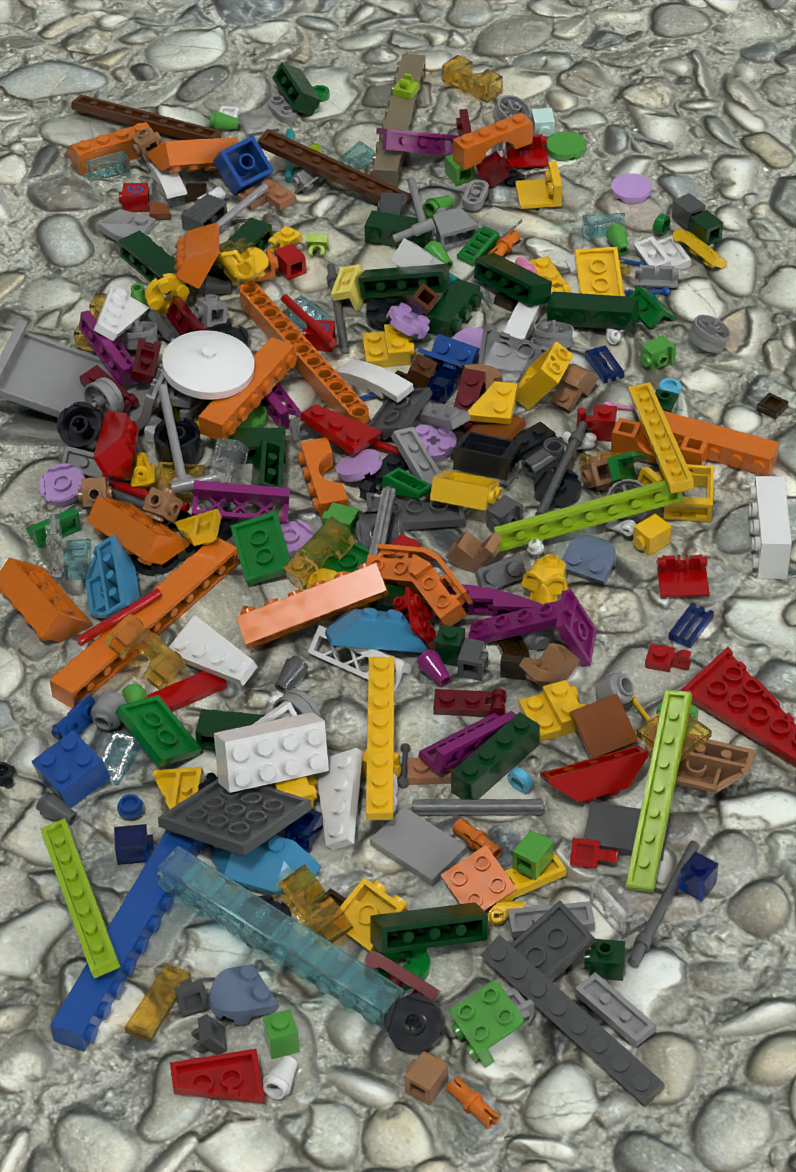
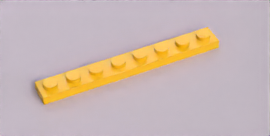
M651 383L629 386V396L670 493H681L694 489V480Z
M369 657L366 820H393L394 657Z

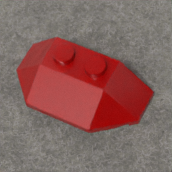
M115 411L105 413L93 456L104 477H113L121 480H129L132 477L135 465L134 457L137 454L139 429L134 420L131 421L127 413Z
M636 745L617 752L540 772V776L548 784L576 801L590 803L595 801L596 797L603 795L614 796L619 794L620 790L629 788L648 758V751Z

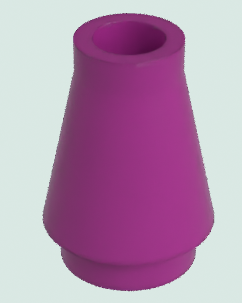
M429 649L418 657V669L434 680L440 687L447 685L451 681L452 677L448 673L438 652Z

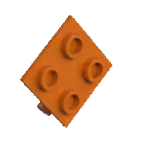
M484 845L441 874L446 886L460 904L475 902L484 911L517 890L487 845Z

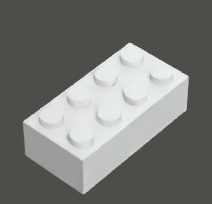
M755 476V485L750 486V500H753V502L748 503V518H752L749 522V534H754V537H751V551H755V554L752 556V568L757 569L758 579H787L792 542L785 476Z
M313 712L214 733L218 783L229 793L329 771L325 721Z

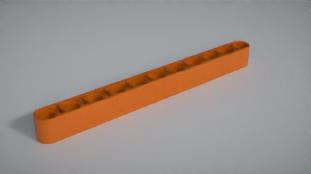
M250 281L242 283L239 287L242 309L269 339L273 337L295 345L297 361L294 368L331 410H335V412L368 425L369 408L257 283Z

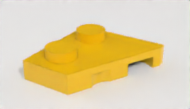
M495 381L468 410L471 419L469 421L511 424L518 392V383Z
M217 508L176 521L175 524L178 531L193 546L207 545L217 539L221 514Z
M202 767L153 770V776L169 810L199 791L198 785L204 779Z

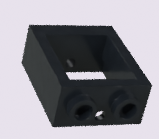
M468 431L463 438L459 439L458 445L452 449L451 460L454 461L453 470L507 481L519 464L522 442Z

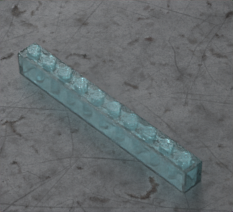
M177 846L157 867V883L163 890L174 893L186 905L194 906L203 912L208 919L219 922L231 934L239 935L248 941L254 949H260L267 953L276 963L284 964L293 970L299 978L312 982L321 992L329 993L338 999L344 1007L352 1008L360 1013L369 1023L377 1024L384 1028L388 1009L396 1000L398 1001L404 997L403 988L183 848Z

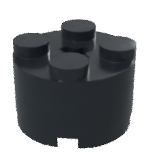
M75 402L70 407L61 411L57 419V431L61 439L68 446L95 452L105 416L89 403Z
M174 417L184 467L186 468L202 458L199 426L191 419L183 418L182 421L176 420ZM163 420L155 427L154 446L156 459L163 466L176 472L166 423Z

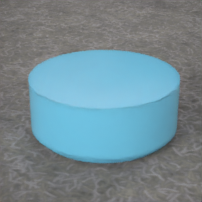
M665 378L659 382L658 389L680 395L681 383L674 378Z
M514 767L507 775L509 783L521 793H527L534 786L531 776L519 767Z

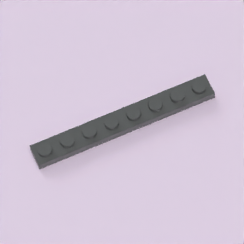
M498 935L480 955L528 1000L531 999L535 1007L645 1107L665 1086L663 1081L502 936Z

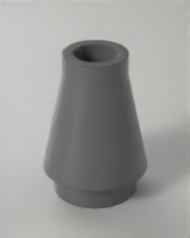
M207 275L199 288V293L204 294V296L208 294H229L230 281Z
M298 656L286 659L279 678L274 684L275 688L283 694L286 693L307 675L308 664Z
M45 792L37 802L36 809L44 817L55 821L65 818L69 826L73 824L77 817V812L73 811L55 792Z

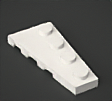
M357 747L328 757L329 771L317 773L326 846L332 851L354 844L363 752Z

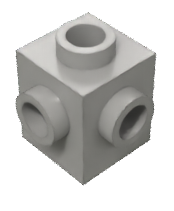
M213 294L197 298L194 315L200 323L208 328L221 323H227L228 304Z

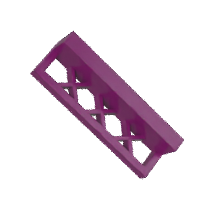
M377 128L376 134L383 135L382 149L438 155L453 154V139L460 137L457 135Z
M89 310L81 312L78 329L116 382L121 386L139 382L136 379L130 378V371L132 372L134 360L117 338L112 341L94 331L97 319L93 317Z
M277 383L272 388L276 390L275 393L271 391L270 394L262 399L261 403L266 407L268 415L278 428L289 429V414L295 415V418L301 417L302 412L282 386Z
M194 480L192 516L218 508L221 519L246 521L262 516L264 513H270L268 510L273 506H284L283 516H278L280 524H287L290 488ZM198 499L209 500L213 506L208 510L197 509ZM225 502H233L237 508L232 512H225L220 506ZM249 504H256L261 510L256 514H249L244 508Z
M510 711L499 717L496 713H493L420 750L418 757L440 775L461 764L517 714Z

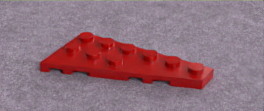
M729 647L724 649L682 688L681 691L692 693V703L796 766V724L794 723V718L789 713L786 714L780 708V703L766 687L746 671L747 667L742 661L738 662L735 659L733 651Z

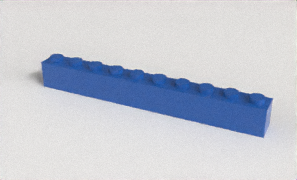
M166 829L107 928L121 967L94 979L88 963L85 965L50 1024L54 1042L85 1052L89 1043L95 1041L99 1030L98 1027L103 1020L108 1018L113 1001L122 994L124 982L128 976L134 973L139 956L146 952L150 937L159 930L161 918L165 912H169L176 892L182 890L187 873L194 869L197 856L200 851L205 850L207 843L193 840L178 833H172Z

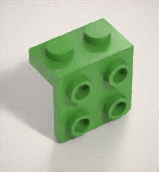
M495 980L448 1010L455 1022L451 1025L459 1040L466 1038L469 1043L465 1047L474 1062L480 1059L485 1068L495 1062L488 1049L522 1027L525 1023L519 1010L500 983Z

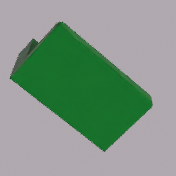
M640 285L629 296L638 297L639 317L652 329L664 316L673 321L676 318L652 292Z
M631 451L607 458L612 481L618 482L623 479L637 480L634 463L648 460L650 455Z
M72 508L26 528V531L36 546L40 548L80 531L81 525L78 511Z

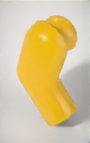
M524 901L497 902L488 912V921L495 926L501 925L508 918V909L524 908Z

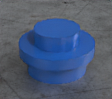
M135 794L124 795L117 805L118 814L125 819L139 817L144 811L143 801Z

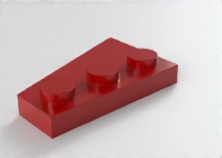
M317 404L303 411L300 417L301 421L352 456L380 440L383 433L378 429Z
M256 1049L170 1062L174 1094L265 1104Z

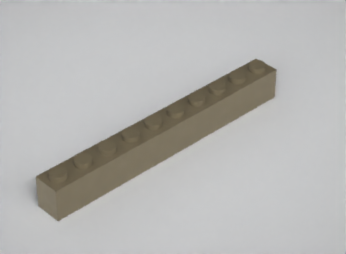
M402 54L401 62H397V73H394V84L391 85V95L388 96V106L385 108L382 128L412 131L426 74V55ZM405 73L413 75L414 82H419V91L412 100L393 96V88L401 78L404 79ZM379 134V141L376 142V153L373 154V166H370L369 175L398 188L406 151L382 149L383 135Z

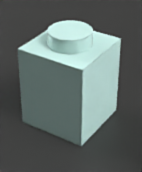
M552 108L531 109L533 135L543 134L548 139L549 136L555 133V120Z

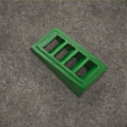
M482 226L457 254V259L475 266L476 257L487 255L496 246V242L500 239L499 232L487 226Z
M400 468L383 476L382 488L386 486L395 488L396 495L420 499L431 492L432 484Z

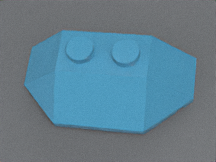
M114 534L95 546L93 551L95 556L89 565L85 579L90 616L93 618H109L140 599L135 565Z
M364 608V610L353 609L346 611L325 631V636L331 646L419 653L427 650L424 642L411 630L409 621L403 613L397 610L384 612L373 608Z
M276 835L245 856L236 855L234 852L216 847L210 856V860L224 881L272 895L294 892L299 889H311L321 869V865L295 841Z

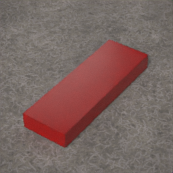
M202 671L148 694L147 698L158 695L173 712L226 689L227 681Z

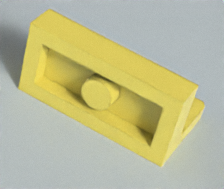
M360 264L341 267L330 294L333 301L349 298L355 311L361 309L364 299H361L358 277L363 273Z

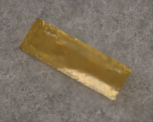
M165 963L125 1025V1033L151 1043L177 1002L174 988L180 986L179 982L191 979V972Z

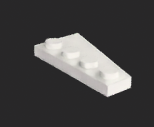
M111 286L107 292L94 331L114 341L126 329L131 327L134 320H139L141 316H144L150 307L127 295L123 289Z
M196 615L190 619L165 651L171 659L241 686L247 682L257 669L256 663Z

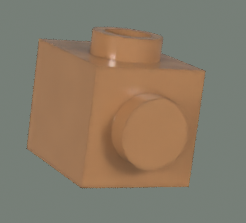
M423 1051L417 1060L413 1059L407 1068L406 1075L404 1076L405 1093L430 1106L448 1082V1064L439 1056H432Z

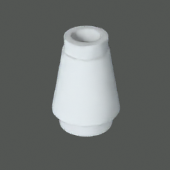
M283 1056L264 1077L263 1090L266 1095L273 1099H282L289 1094L298 1065L294 1058Z

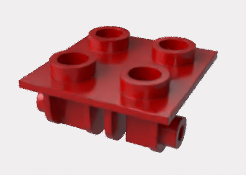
M543 134L533 135L531 144L516 150L506 142L505 147L507 160L510 164L509 168L548 167L547 136H543Z
M687 554L684 555V560H681L680 555H677V560L675 555H662V557L657 558L656 565L660 597L710 596L706 571L707 556H702V554L690 555V560H688Z
M405 587L406 595L396 597L393 600V607L395 610L403 613L410 623L411 630L435 651L434 640L436 639V633L432 627V609L421 601L418 594H414L408 587Z

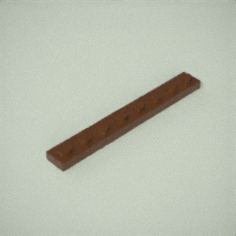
M80 95L71 102L72 109L82 114H92L98 118H107L114 120L116 123H126L131 126L147 122L153 132L164 133L170 137L176 136L184 140L221 138L220 130L85 95Z
M267 129L258 139L261 149L376 202L381 201V192L407 194L406 208L412 201L411 194L270 129Z

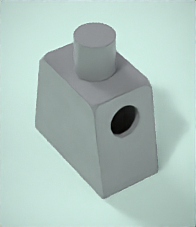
M441 207L433 215V222L436 227L433 233L436 241L442 244L445 251L466 245L478 231V224L461 208L447 210L445 207Z

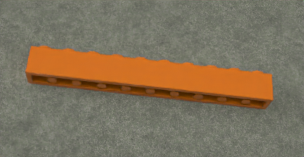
M218 537L212 543L202 545L195 554L188 557L179 568L172 571L164 581L154 587V589L158 588L161 591L162 597L105 631L94 642L88 644L86 649L79 655L72 658L63 669L53 675L50 679L52 697L72 709L79 699H84L89 693L93 695L239 565L237 547Z

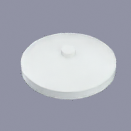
M194 331L183 334L168 344L162 357V371L168 383L179 392L199 399H222L233 396L244 390L254 375L255 363L250 349L239 339L217 331Z

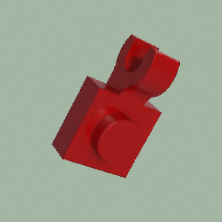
M650 643L645 659V668L670 672L671 667L689 670L691 651L679 650L675 653V647Z
M573 837L570 865L597 868L598 860L617 863L619 850L601 849L600 840Z

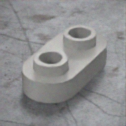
M274 95L268 100V110L279 122L290 124L297 120V111L291 108L285 97Z
M476 179L469 182L462 198V205L465 209L474 212L483 207L489 192V185L486 181Z

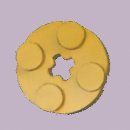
M167 273L163 274V278L159 280L155 278L149 283L145 291V299L151 310H156L164 315L167 313L173 296L181 297L184 302L186 301L189 288L184 281L176 278V274ZM170 291V294L168 296H163V294H167Z

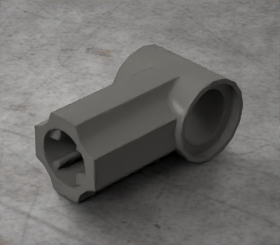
M558 437L546 439L542 449L521 462V467L525 474L532 479L545 469L558 467L565 453L564 441Z

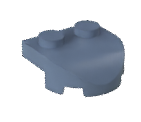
M589 535L574 538L569 543L562 558L567 565L566 573L604 586L612 568L615 569L617 564L613 544L605 539Z
M253 964L228 968L220 972L215 978L208 996V1005L211 1011L220 1019L222 1016L234 1020V1025L238 1026L248 1025L251 1017L274 1013L278 1007L277 1001Z

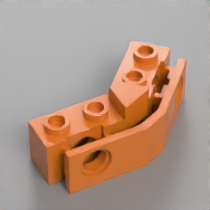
M377 544V549L380 552L379 555L368 554L366 563H377L385 584L404 588L408 587L412 592L420 593L442 624L453 626L467 615L461 605L465 602L470 605L473 601L439 554L424 547ZM432 565L442 570L445 574L440 577ZM447 586H451V588L456 593L455 596L453 594H449L446 588Z

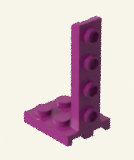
M568 589L562 591L561 599L558 601L471 622L468 638L489 643L556 626L561 640L580 659L579 664L581 667L590 666L592 662L597 628L573 591Z

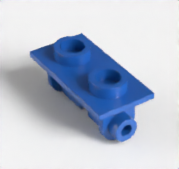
M91 693L84 699H79L77 704L67 713V716L52 726L51 734L55 738L64 737L72 730L80 735L93 722L91 708L95 704V700Z

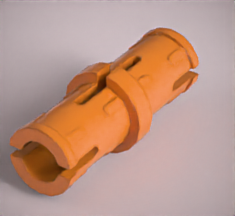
M511 229L503 238L496 242V246L487 255L496 253L503 257L505 254L510 253L512 246L521 238L517 230L514 232V229Z
M464 818L458 819L453 825L452 831L464 839L472 850H478L487 845L496 860L500 858L503 849L491 841L483 830H477Z
M459 1076L454 1078L456 1084L451 1080L446 1087V1091L463 1105V1110L467 1114L472 1113L486 1129L492 1128L493 1126L490 1121L495 1125L499 1121L500 1114L483 1100V1095L480 1092H474Z

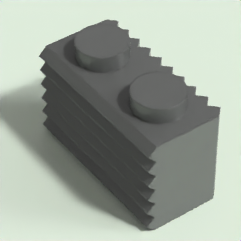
M207 193L201 199H197L193 206L182 212V229L188 231L217 222L227 213V202L223 201L222 198L219 199Z

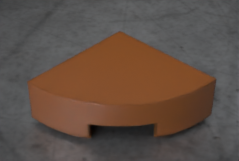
M151 201L149 212L151 218L156 220L171 219L170 210L165 204Z

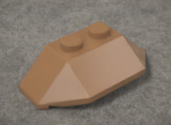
M653 726L645 745L650 758L652 757L657 727ZM685 734L675 784L717 793L750 772L755 750Z

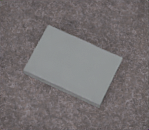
M403 807L393 817V820H389L370 838V845L430 885H434L441 878V874L450 869L467 852V846L406 807Z

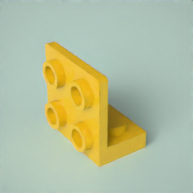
M557 161L548 162V170H545V179L515 182L521 209L562 206V182Z

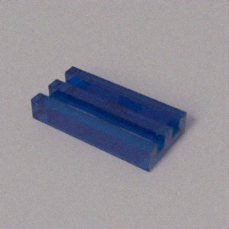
M606 345L585 351L586 359L604 384L608 383V379L615 381L616 377L624 378L625 372ZM607 361H608V363L611 365V367L613 368L614 371H612V370L610 369V367H609L608 364H607Z
M692 602L669 632L668 639L691 648L713 619L714 611L709 610L706 612L705 607L702 606L696 608V604ZM702 617V621L699 623V625L696 627V629L693 631L690 637L687 640H685L684 638L693 629L694 625L699 620V618Z

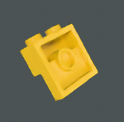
M391 324L384 325V332L362 333L365 362L380 367L411 365V356L415 355L414 342H411L412 335L408 336L400 332Z
M567 680L543 686L541 694L518 700V707L521 713L540 724L539 742L577 732L569 713L586 705L585 703L579 704L577 688L575 685L570 686Z
M364 877L329 921L369 952L376 951L377 949L370 942V916L407 911L406 907L408 904L396 894L393 898L386 894L387 888L377 880L371 883Z

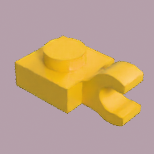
M284 226L268 240V243L273 245L269 248L271 253L274 254V250L291 243L294 245L302 241V233L291 227Z

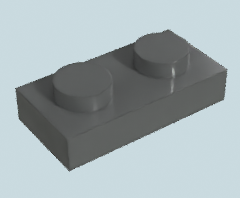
M516 554L474 569V573L480 587L496 589L523 579L526 570L521 555Z

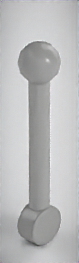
M639 133L634 134L635 141L642 140L666 146L667 149H672L674 146L671 141L663 142L643 137Z
M431 179L429 181V185L432 187L439 186L447 188L450 190L461 192L462 195L466 190V187L459 188L451 186L448 184L437 182L436 179Z

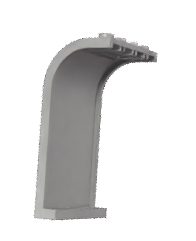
M21 319L18 320L0 355V398L55 417H59L61 411L70 407L73 403L85 402L83 395L85 386L80 383V376L95 365H98L114 379L98 356L26 332L28 322ZM162 364L156 367L152 383L139 381L122 386L139 400V405L127 410L128 416L131 421L134 420L139 430L147 424L154 407L158 408L161 400L158 386L162 384L168 386V381L162 371Z

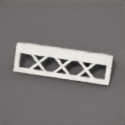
M322 625L318 626L308 653L365 679H368L369 671L363 672L359 661L369 657H394L379 649L344 646L337 648L336 646H331L332 650L321 653L317 651L322 637L327 639L325 631L328 628ZM348 648L353 659L343 663L338 652ZM394 657L396 670L394 674V691H396L403 673L410 674L413 665Z

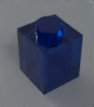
M147 824L114 827L117 865L147 862L150 858L149 851H154L153 834L148 835Z
M695 851L681 868L679 890L703 902L717 883L719 863Z

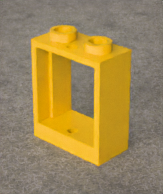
M556 341L526 369L518 383L516 401L527 410L532 408L559 383L574 355Z
M687 464L688 469H692L690 473L694 480V486L707 487L706 498L683 497L682 502L664 506L663 519L711 522L714 466Z
M445 469L433 476L430 500L485 511L501 498L502 487H499L500 480Z

